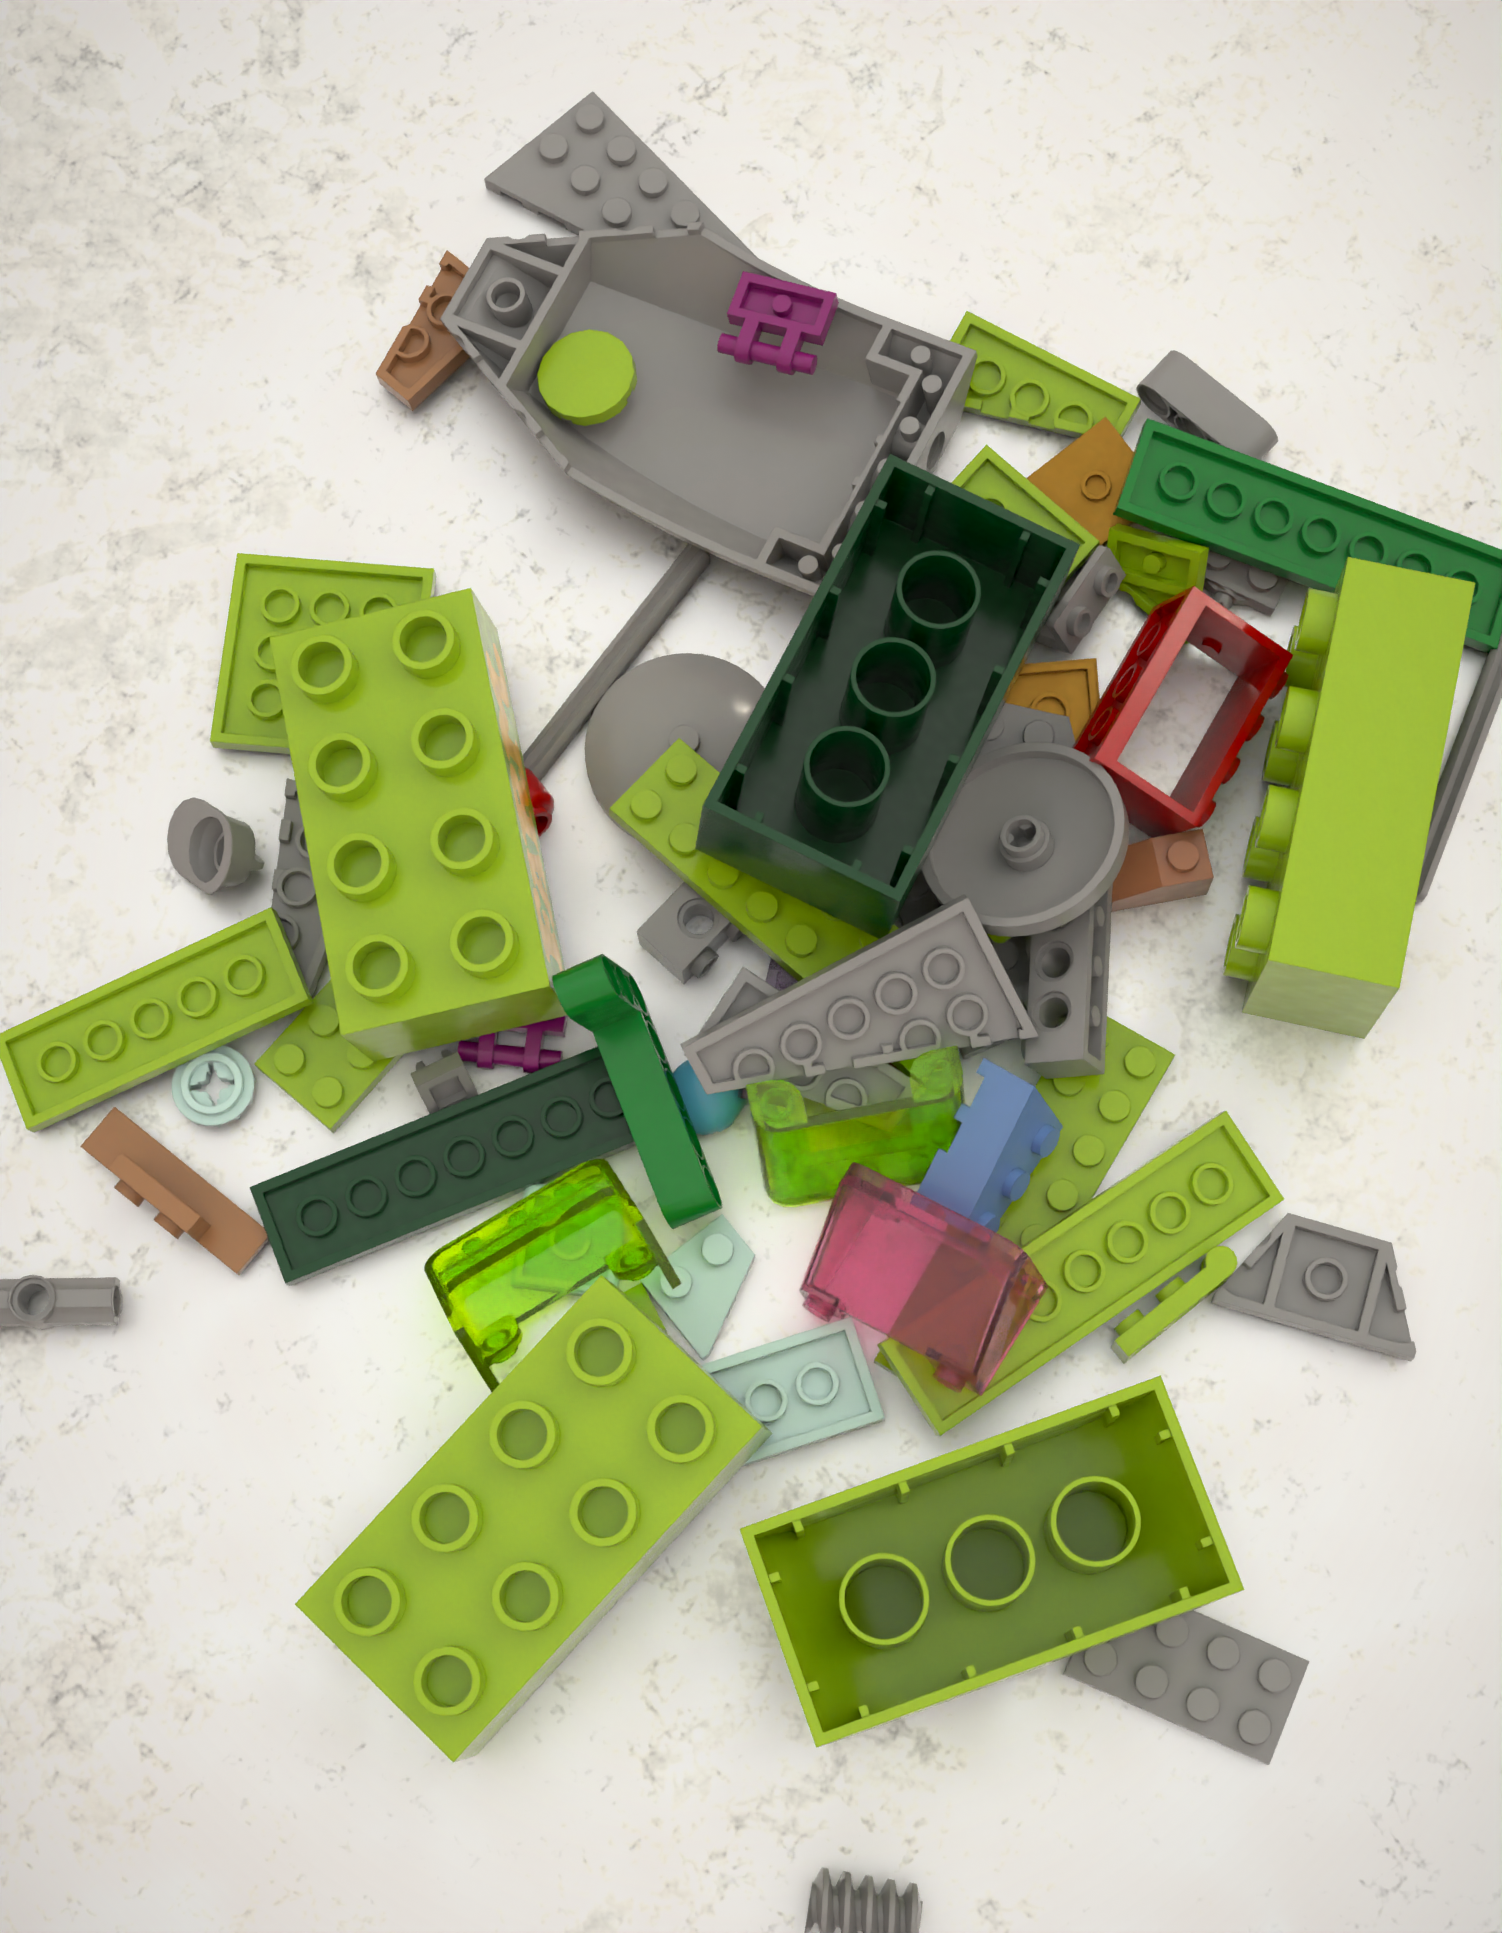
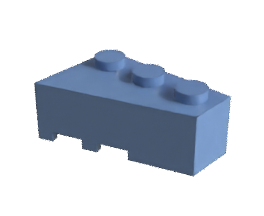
M983 1058L976 1072L983 1076L984 1079L971 1106L961 1103L954 1116L962 1124L948 1152L938 1148L909 1207L926 1228L973 1256L976 1255L982 1245L989 1243L994 1238L1000 1226V1218L1011 1202L1018 1200L1024 1194L1029 1185L1031 1173L1042 1157H1047L1055 1149L1059 1141L1060 1131L1063 1128L1035 1086L986 1058Z

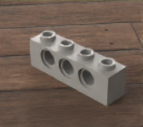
M685 882L636 931L639 944L683 984L693 975L697 978L704 976L719 957L715 952L729 938L735 942L743 935L736 926ZM699 915L706 916L714 922L711 929L703 934H693L685 928L691 918Z
M1113 883L1105 894L1079 917L1068 922L1063 927L1060 926L1043 933L1028 935L1026 938V952L1030 960L1029 982H1026L1024 986L1023 999L1027 1014L1039 1037L1022 1039L1021 1053L1025 1060L1024 1064L1046 1079L1104 1074ZM1070 962L1068 970L1059 977L1062 967ZM1068 1011L1066 1020L1056 1027L1059 1017Z

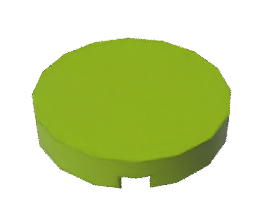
M591 329L570 333L555 342L543 356L537 373L539 392L551 413L560 419L562 417L566 420H571L573 424L582 426L603 423L619 414L628 404L627 398L631 395L632 389L633 391L635 390L637 384L636 365L623 341L608 332Z

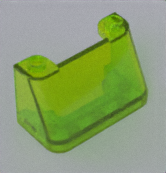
M958 1046L930 1050L921 1054L913 1062L910 1069L912 1097L806 1116L801 1093L789 1082L769 1080L747 1084L749 1112L763 1186L767 1196L775 1204L782 1207H799L921 1184L938 1148L948 1152L962 1122L954 1118L961 1103L966 1104L963 1070Z

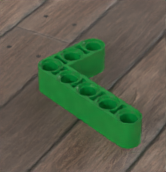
M604 954L552 975L555 992L567 1016L591 1031L595 1037L655 1197L669 1226L675 1229L722 1209V1200L642 993L633 976Z

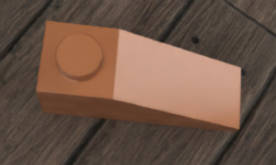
M1203 829L1153 837L1128 845L1123 865L1113 882L1111 912L1207 895L1214 876Z

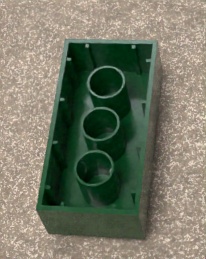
M889 454L702 806L695 849L878 939L888 935L1060 595L1080 544Z

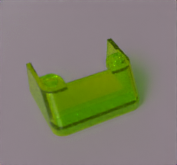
M593 1159L578 1165L442 1246L428 1258L424 1266V1271L453 1332L491 1392L500 1384L491 1365L505 1362L516 1353L523 1337L519 1323L610 1269L614 1277L619 1280L637 1281L648 1276L658 1266L672 1289L682 1284L644 1217L609 1162L605 1159Z

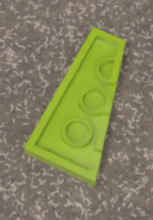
M966 311L950 340L977 352V359L963 409L964 412L1079 438L1106 417L1121 437H1123L1141 405L1140 398L969 311Z

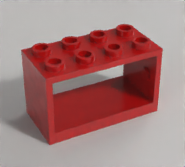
M1192 586L1152 608L1072 748L1090 757L1089 761L1101 765L1116 784L1125 804L1129 823L1149 837L1181 833L1195 827L1200 828L1208 821L1215 810L1216 802L1212 799L1219 786L1226 784L1237 771L1241 762L1237 755L1244 742L1250 741L1260 730L1265 719L1261 712L1268 699L1276 697L1286 684L1289 675L1285 672V669L1293 654L1197 587ZM1187 641L1238 677L1169 797L1117 760L1183 644Z

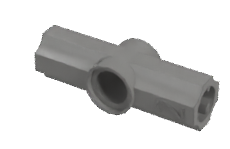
M28 1275L20 1279H0V1327L32 1326L44 1330L54 1326L118 1325L122 1312V1294L120 1280L116 1277L44 1278L37 1275ZM46 1290L49 1298L47 1306L39 1314L30 1315L28 1311L29 1299L37 1291Z

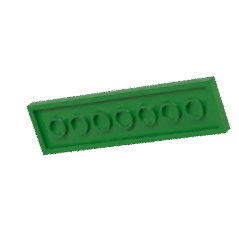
M1147 418L1113 515L1177 539L1209 547L1210 551L1304 586L1334 593L1348 557L1475 582L1464 645L1488 654L1491 649H1497L1502 634V549Z

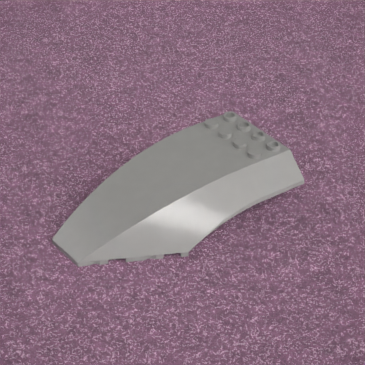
M703 221L688 222L687 228L655 230L653 225L637 226L629 231H621L617 228L579 231V236L547 239L545 234H532L522 239H512L509 236L486 238L440 320L566 475L633 515L697 548L813 597L889 454L933 474L960 423L977 359L976 350L879 315L838 298L839 304L823 346L804 342L801 348V352L817 355V366L813 375L797 371L794 375L777 372L776 366L755 361L752 365L735 362L734 356L718 353L717 344L720 335L726 333L739 336L742 328L741 326L729 323L727 312L743 271L813 288L816 287L734 245L706 228ZM588 329L608 332L623 341L636 365L637 384L635 390L633 391L632 389L631 395L627 398L628 404L619 414L603 423L582 426L573 424L571 420H566L562 417L561 419L551 413L539 392L537 373L543 356L555 342L570 333ZM762 332L759 342L781 346L784 337Z

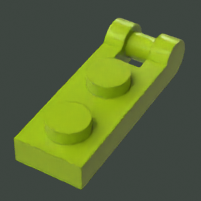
M1216 1246L1210 1249L1200 1264V1272L1186 1283L1178 1276L1155 1295L1160 1302L1157 1307L1145 1316L1137 1309L1114 1328L1119 1337L1114 1340L1110 1348L1123 1364L1227 1281L1237 1266V1257L1234 1251L1226 1246Z

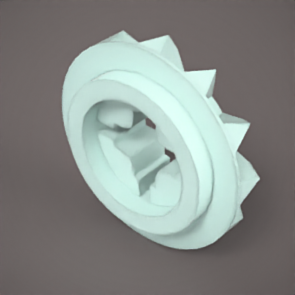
M223 1045L177 1066L172 1079V1095L177 1108L186 1118L197 1125L220 1128L222 1124L240 1119L241 1113L249 1104L253 1103V1091L256 1080L249 1062L238 1051ZM212 1067H214V1071L222 1082L233 1084L228 1085V1088L220 1090L217 1105H215L207 1092L194 1090L201 1089V1086L210 1083Z

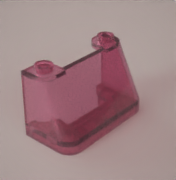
M853 1162L838 1184L801 1282L799 1292L805 1298L802 1306L816 1317L829 1322L832 1316L844 1319L848 1315L926 1357L936 1368L932 1376L942 1385L957 1393H961L962 1389L966 1387L982 1396L1049 1286L1028 1254L1012 1241L866 1166Z

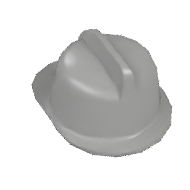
M195 797L182 801L175 809L168 828V854L177 872L201 891L213 894L222 887H234L243 883L251 871L263 869L265 862L255 854L254 833L248 824L226 816L222 811L205 800Z

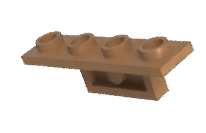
M113 1107L80 1146L120 1179L114 1186L117 1191L137 1207L144 1200L148 1201L160 1211L153 1219L176 1239H179L186 1232L237 1275L243 1272L268 1242L267 1233L262 1225L116 1107Z

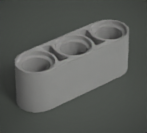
M1170 351L1136 387L1143 403L1167 424L1178 430L1259 460L1278 442L1275 430L1263 417L1181 352Z

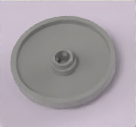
M694 653L671 654L651 659L634 667L617 679L608 688L594 709L585 739V763L592 791L607 816L620 829L629 834L609 816V808L678 738L683 740L720 773L765 688L752 675L737 665L714 656Z
M1028 742L1009 745L977 758L922 867L926 882L937 901L942 906L965 894L969 898L986 934L1017 937L1039 934L1060 927L1079 917L1090 909L1110 888L1123 865L1129 843L1128 815L1122 797L1111 776L1101 765L1089 761L1090 757L1083 752L1071 747L1048 742Z

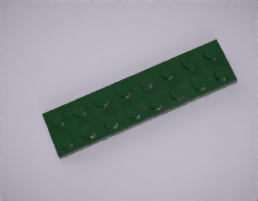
M597 1046L249 1188L285 1284L292 1286L523 1192L529 1186L538 1183L543 1184L636 1146Z

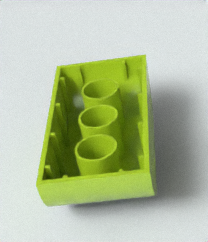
M1161 1375L740 1528L816 1748L923 1711L1245 1590Z

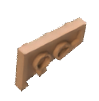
M448 250L439 263L441 270L432 286L426 285L419 297L420 307L409 325L401 328L375 373L379 383L412 411L470 358L440 320L469 270L467 265Z

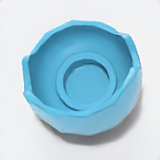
M688 1060L683 1062L673 1072L697 1134L710 1135L727 1129L734 1123L743 1107L747 1104L748 1094L746 1088L707 1095Z

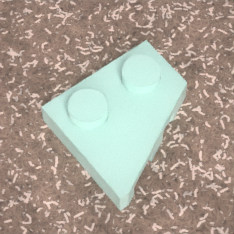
M721 1214L639 1279L703 1361L710 1356L714 1348L715 1340L725 1319L730 1314L743 1281H745L752 1267L755 1254L724 1215Z

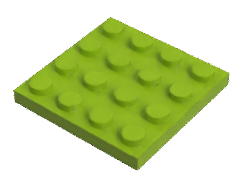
M237 553L210 743L213 748L290 754L270 637L434 597L437 577L434 568Z

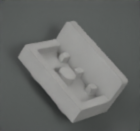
M1099 545L1094 553L1063 585L1060 595L1036 642L1072 655L1083 637L1090 632L1094 621L1109 599L1118 591L1120 583L1126 576L1110 548Z

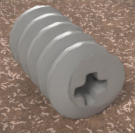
M822 1867L816 1879L812 1882L804 1933H810L814 1923L818 1924L820 1933H834L836 1927L841 1929V1933H858V1931L863 1933H919L923 1901H920L918 1887L915 1883H909L902 1897H898L895 1880L887 1879L881 1892L878 1894L875 1891L873 1876L865 1875L858 1890H855L851 1873L843 1871L836 1886H832L829 1869Z

